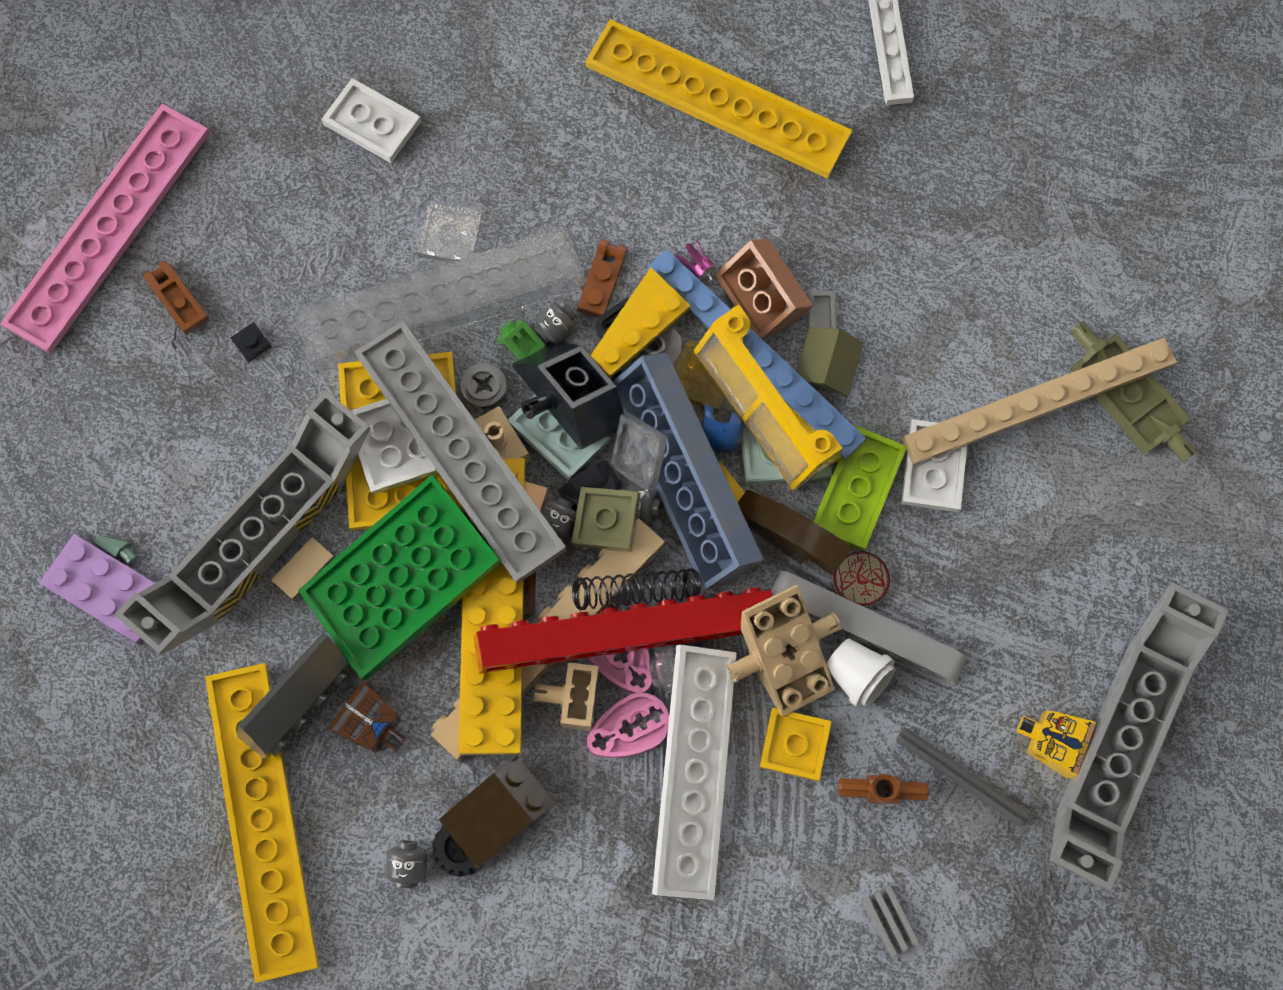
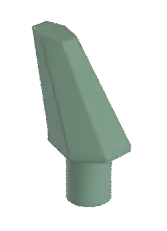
M104 535L99 536L94 541V543L112 554L115 558L122 557L128 565L133 564L138 559L130 549L133 544L132 542Z

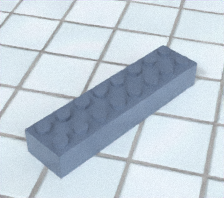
M668 354L641 356L613 381L618 390L625 420L693 569L697 571L700 577L703 591L728 585L762 562L764 558Z

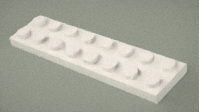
M676 645L653 895L714 900L734 681L729 674L731 670L727 669V665L736 662V652Z

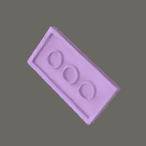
M73 534L39 583L140 645L143 640L114 614L135 592L139 593L155 583L76 534Z

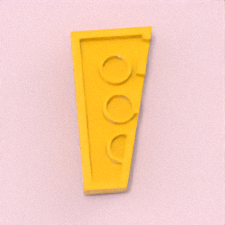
M650 267L590 356L611 379L689 310L690 304Z

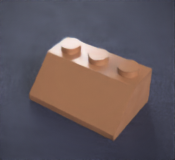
M769 239L750 240L714 274L734 306L738 304L741 306L749 318L750 328L762 340L794 324L813 307V304Z

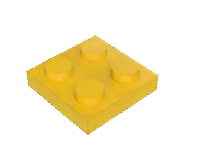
M772 707L759 768L819 782L831 721L794 712L782 716L777 708Z

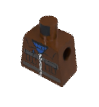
M364 681L360 683L328 726V729L334 734L374 753L378 751L382 744L397 752L406 740V736L394 729L400 717Z

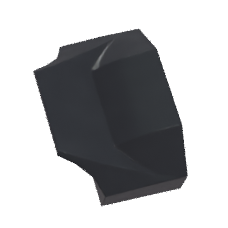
M606 460L592 465L569 479L558 489V493L561 498L574 504L572 510L577 513L581 487L619 490L622 487V483Z

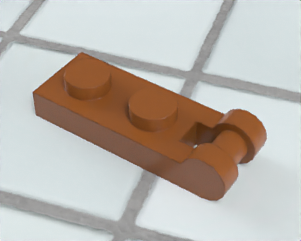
M600 239L594 261L577 305L578 312L597 318L607 312L627 254V246L619 244L617 247L609 244L607 240ZM605 256L615 257L614 262L604 261Z
M164 260L159 264V268L153 272L148 271L142 276L185 335H188L210 319L169 263ZM166 276L169 278L159 285L158 282Z

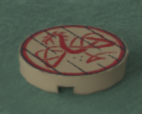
M856 550L847 555L840 567L832 575L831 585L835 594L865 608L876 606L885 598L890 588L891 575L887 564L878 555L870 551Z

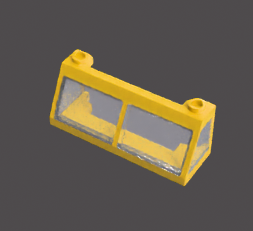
M738 304L713 322L694 349V353L790 489L795 491L841 458L842 447L829 431L816 430L810 435L806 432L743 344V338L750 329V321Z

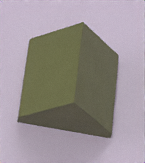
M809 327L796 372L813 388L848 398L864 343L840 329Z

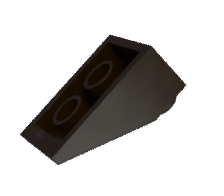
M516 756L439 819V822L478 869L542 820L556 803L520 758Z

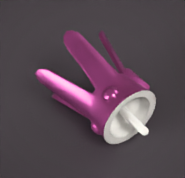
M696 240L702 256L692 244L687 243L686 248L694 259L696 266L681 255H676L675 258L692 271L699 280L704 279L706 276L712 280L713 278L709 274L715 268L713 262L705 256L698 240Z

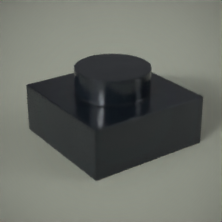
M254 322L230 337L248 363L272 347Z

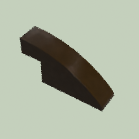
M746 490L738 501V505L749 528L799 564H802L808 558L827 573L833 575L853 548L800 513L756 492Z

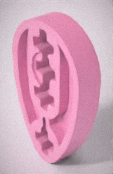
M647 649L628 652L629 654L626 657L627 663L624 664L622 661H614L616 654L588 658L592 665L599 666V673L607 681L621 690L631 694L646 693L651 687L652 671ZM629 669L639 677L643 675L646 677L643 682V688H640L638 685L634 687L631 685L633 676Z
M635 693L625 697L608 709L596 722L587 738L589 751L597 757L613 759L636 756L655 749L665 740L668 734V710L660 699L648 693ZM654 708L656 712L662 711L663 714L660 715L659 723L650 720L646 723L647 729L642 730L640 727H636L633 729V736L628 737L626 733L621 735L619 732L623 728V722L627 721L629 725H632L636 722L635 716L640 715L642 718H646L649 716V709ZM600 735L601 738H609L615 735L606 742L605 750L601 751L599 747L594 748L592 746L596 742L595 736Z

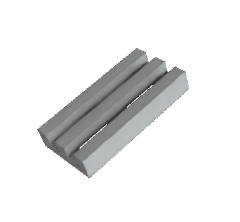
M891 886L862 899L890 957H894L919 944ZM882 896H887L909 941H904ZM874 900L877 901L899 945L895 948L872 904Z

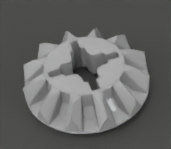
M480 363L473 365L462 376L460 384L462 395L469 404L472 403L479 408L482 406L492 407L494 403L502 400L505 393V376L498 367L492 364ZM476 380L482 383L490 380L488 385L491 392L484 389L481 392H477L479 386Z

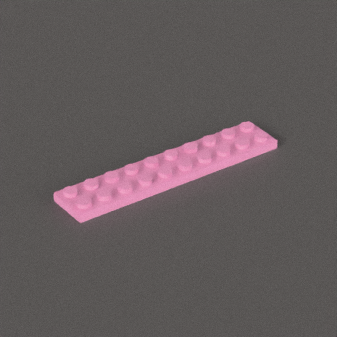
M161 104L0 324L5 329L51 355L210 134L208 128Z

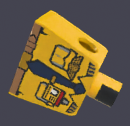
M1047 710L1040 715L1038 722L1023 716L1016 732L1031 738L1027 749L1029 755L1063 777L1071 779L1078 775L1096 722Z

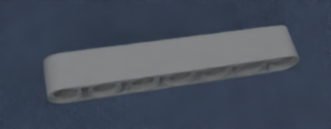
M787 571L779 572L771 589L772 596L797 585L812 622H816L834 612L840 620L839 624L842 626V629L836 631V633L883 655L887 654L893 660L940 682L952 686L957 684L967 661V656L795 574Z

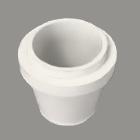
M850 638L845 640L835 650L826 664L829 674L850 697L849 702L856 708L862 705L867 707L872 704L887 687L896 670L893 667L895 661L887 654L882 656Z

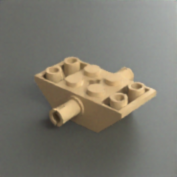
M797 585L742 611L741 631L750 655L727 665V669L731 670L729 674L732 680L736 683L757 672L759 679L782 716L834 691L835 688L820 649L819 640L836 631H840L842 629V626L839 624L840 620L832 612L828 616L811 623Z

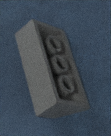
M324 632L238 725L237 737L264 760L270 754L276 757L286 746L287 742L284 739L291 731L296 734L308 721L304 716L312 708L317 711L327 700L328 696L325 693L330 687L334 685L337 688L348 676L346 670L349 662Z

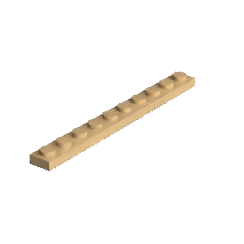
M1164 337L908 434L902 440L913 464L916 465L1173 367L1177 361Z

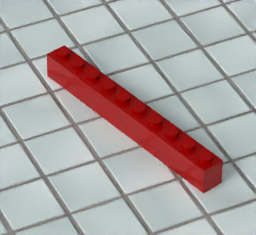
M760 587L746 589L743 591L744 594L733 595L732 591L718 593L715 595V598L705 599L704 595L689 597L687 602L676 603L675 599L661 601L658 603V606L647 607L646 603L632 605L629 607V610L618 611V608L612 607L600 611V614L589 615L588 612H577L571 614V618L559 620V616H548L542 618L540 623L529 624V620H519L512 622L511 627L499 628L498 624L482 626L480 628L481 631H477L474 636L479 674L686 644L702 640L743 635L741 631L742 611L772 597L771 590L761 591Z

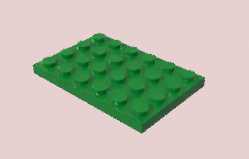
M432 474L298 591L362 680L367 681L498 568L502 561L437 477Z

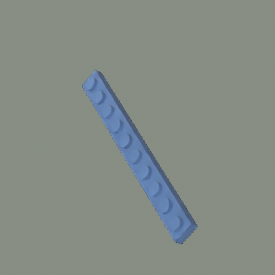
M667 249L647 267V270L651 267L690 304L688 311L707 329L711 327L715 320L731 310ZM751 328L749 329V332L743 338V344L783 400L814 431L826 430L833 434L842 447L841 457L846 461L866 442V437Z

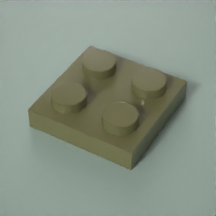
M581 487L571 542L573 546L632 552L640 502L639 492Z

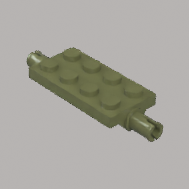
M1082 321L1080 325H1076L1070 331V334L1086 350V355L1070 368L1073 372L1130 351L1116 333L1107 340L1099 339L1085 321ZM1153 375L1094 396L1144 455L1160 443H1167L1181 459L1182 463L1197 452V449L1180 432L1181 428L1191 420L1190 417Z

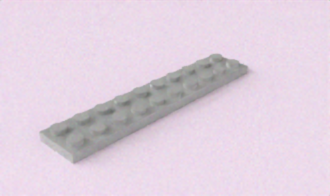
M403 320L354 351L358 360L482 536L500 558L516 584L567 550L566 546Z

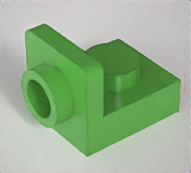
M524 320L509 321L500 329L499 332L502 335L496 340L499 344H505L518 360L540 351L545 346L544 342Z

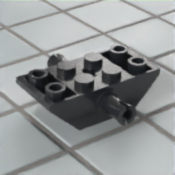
M553 344L513 363L512 367L536 395L521 403L523 414L531 411L526 417L532 419L548 410L581 450L625 428L626 422L616 385L582 345ZM621 370L612 378L619 376L621 374Z

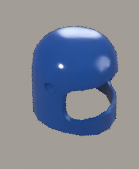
M704 404L702 428L712 450L722 453H729L735 450L743 434V421L741 417L732 412L727 423L715 421L712 418L714 406Z

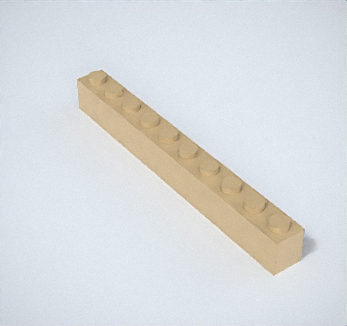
M638 518L636 520L632 552L602 549L598 554L600 559L593 566L590 563L586 565L578 577H588L592 580L595 576H599L602 579L606 575L614 578L617 574L626 576L631 573L635 576L641 573L664 549L665 541ZM631 576L626 578L629 585L634 579ZM621 577L615 579L619 592L623 580ZM606 578L604 580L608 589V594L610 591V584L612 581L610 578ZM595 579L593 583L598 595L597 607L592 609L588 605L586 610L579 611L573 602L572 586L568 585L558 595L560 600L553 608L548 606L537 617L538 623L541 622L542 618L548 616H559V620L571 618L570 615L577 612H588L589 615L600 614L601 610L611 605L610 595L608 606L603 608L599 602V586L601 581ZM625 582L623 585V591L627 588ZM614 583L612 587L613 601L617 598V591ZM582 584L580 586L579 591L581 607H583L584 604V589ZM602 584L601 597L603 605H605L606 593ZM591 585L590 598L592 606H594L595 594ZM555 663L523 667L522 697ZM459 697L453 705L456 709L448 717L446 715L441 716L432 726L434 731L431 736L460 763L467 755H459L458 753Z

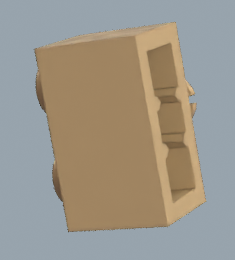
M499 406L475 419L502 459L525 458L526 463L530 462L527 450Z
M568 662L566 683L563 686L536 683L534 702L560 704L562 708L561 728L592 731L599 666Z

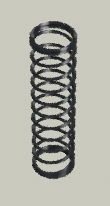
M693 568L681 569L678 572L670 570L668 573L665 571H659L657 574L648 572L646 575L638 573L635 576L631 573L626 576L617 574L614 578L606 575L603 579L595 576L592 580L588 577L576 578L573 583L572 598L575 607L579 611L586 610L588 605L595 609L598 603V595L593 581L599 579L601 581L599 586V602L603 608L608 606L609 595L611 604L614 607L619 605L620 596L625 606L630 604L631 596L634 604H640L642 597L646 604L651 603L652 597L659 603L663 600V594L665 599L668 600L665 590L668 578L671 585V599L675 595V598L681 602L684 594L686 598L692 597L687 586L688 575L693 587L692 596L700 595L701 581L697 571ZM689 572H692V574L694 575L695 583H696V590H695L694 580H693V578H692V576H691V574H690ZM670 573L676 574L674 583L669 576ZM660 574L666 575L664 578L663 586L660 578L658 577V575ZM649 575L655 576L652 586L648 579ZM629 576L634 578L631 585V591L629 584L626 580V578ZM638 576H644L642 591L637 579ZM617 577H621L623 579L620 587V592L618 585L615 581ZM677 577H679L682 586L681 599L678 598L676 593ZM606 578H610L612 580L610 584L609 594L607 586L604 582ZM656 579H658L661 590L659 601L655 595ZM646 580L650 590L649 602L646 601L644 593ZM635 581L637 583L639 590L638 602H636L634 598ZM624 582H625V584H626V586H627V590H628V602H627V603H625L624 598H623V585H624ZM613 583L617 591V604H614L612 597ZM581 584L583 585L584 589L583 607H581L579 599V591ZM602 584L606 593L605 605H603L601 597ZM591 585L595 594L594 606H592L590 598Z

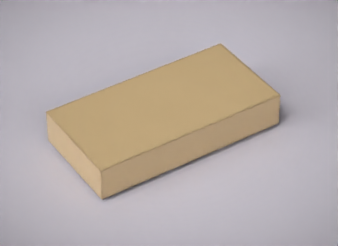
M312 537L271 581L295 601L300 595L298 590L334 560L335 557Z

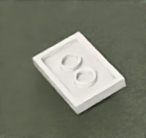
M353 78L321 119L324 126L389 163L393 162L421 123L419 115Z
M912 419L909 426V434L937 423ZM967 445L916 465L913 464L907 451L901 504L959 513L962 503Z

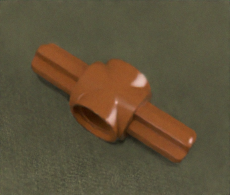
M888 774L868 775L867 779L840 778L837 787L838 795L841 797L866 798L867 803L878 805L899 804L900 800L926 801L929 796L927 783L900 781L899 776ZM878 782H885L890 787V795L887 798L879 796L876 792V784Z

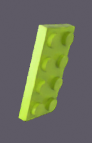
M853 425L866 437V442L846 461L842 457L839 459L813 522L836 535L853 548L865 551L906 447L898 442Z

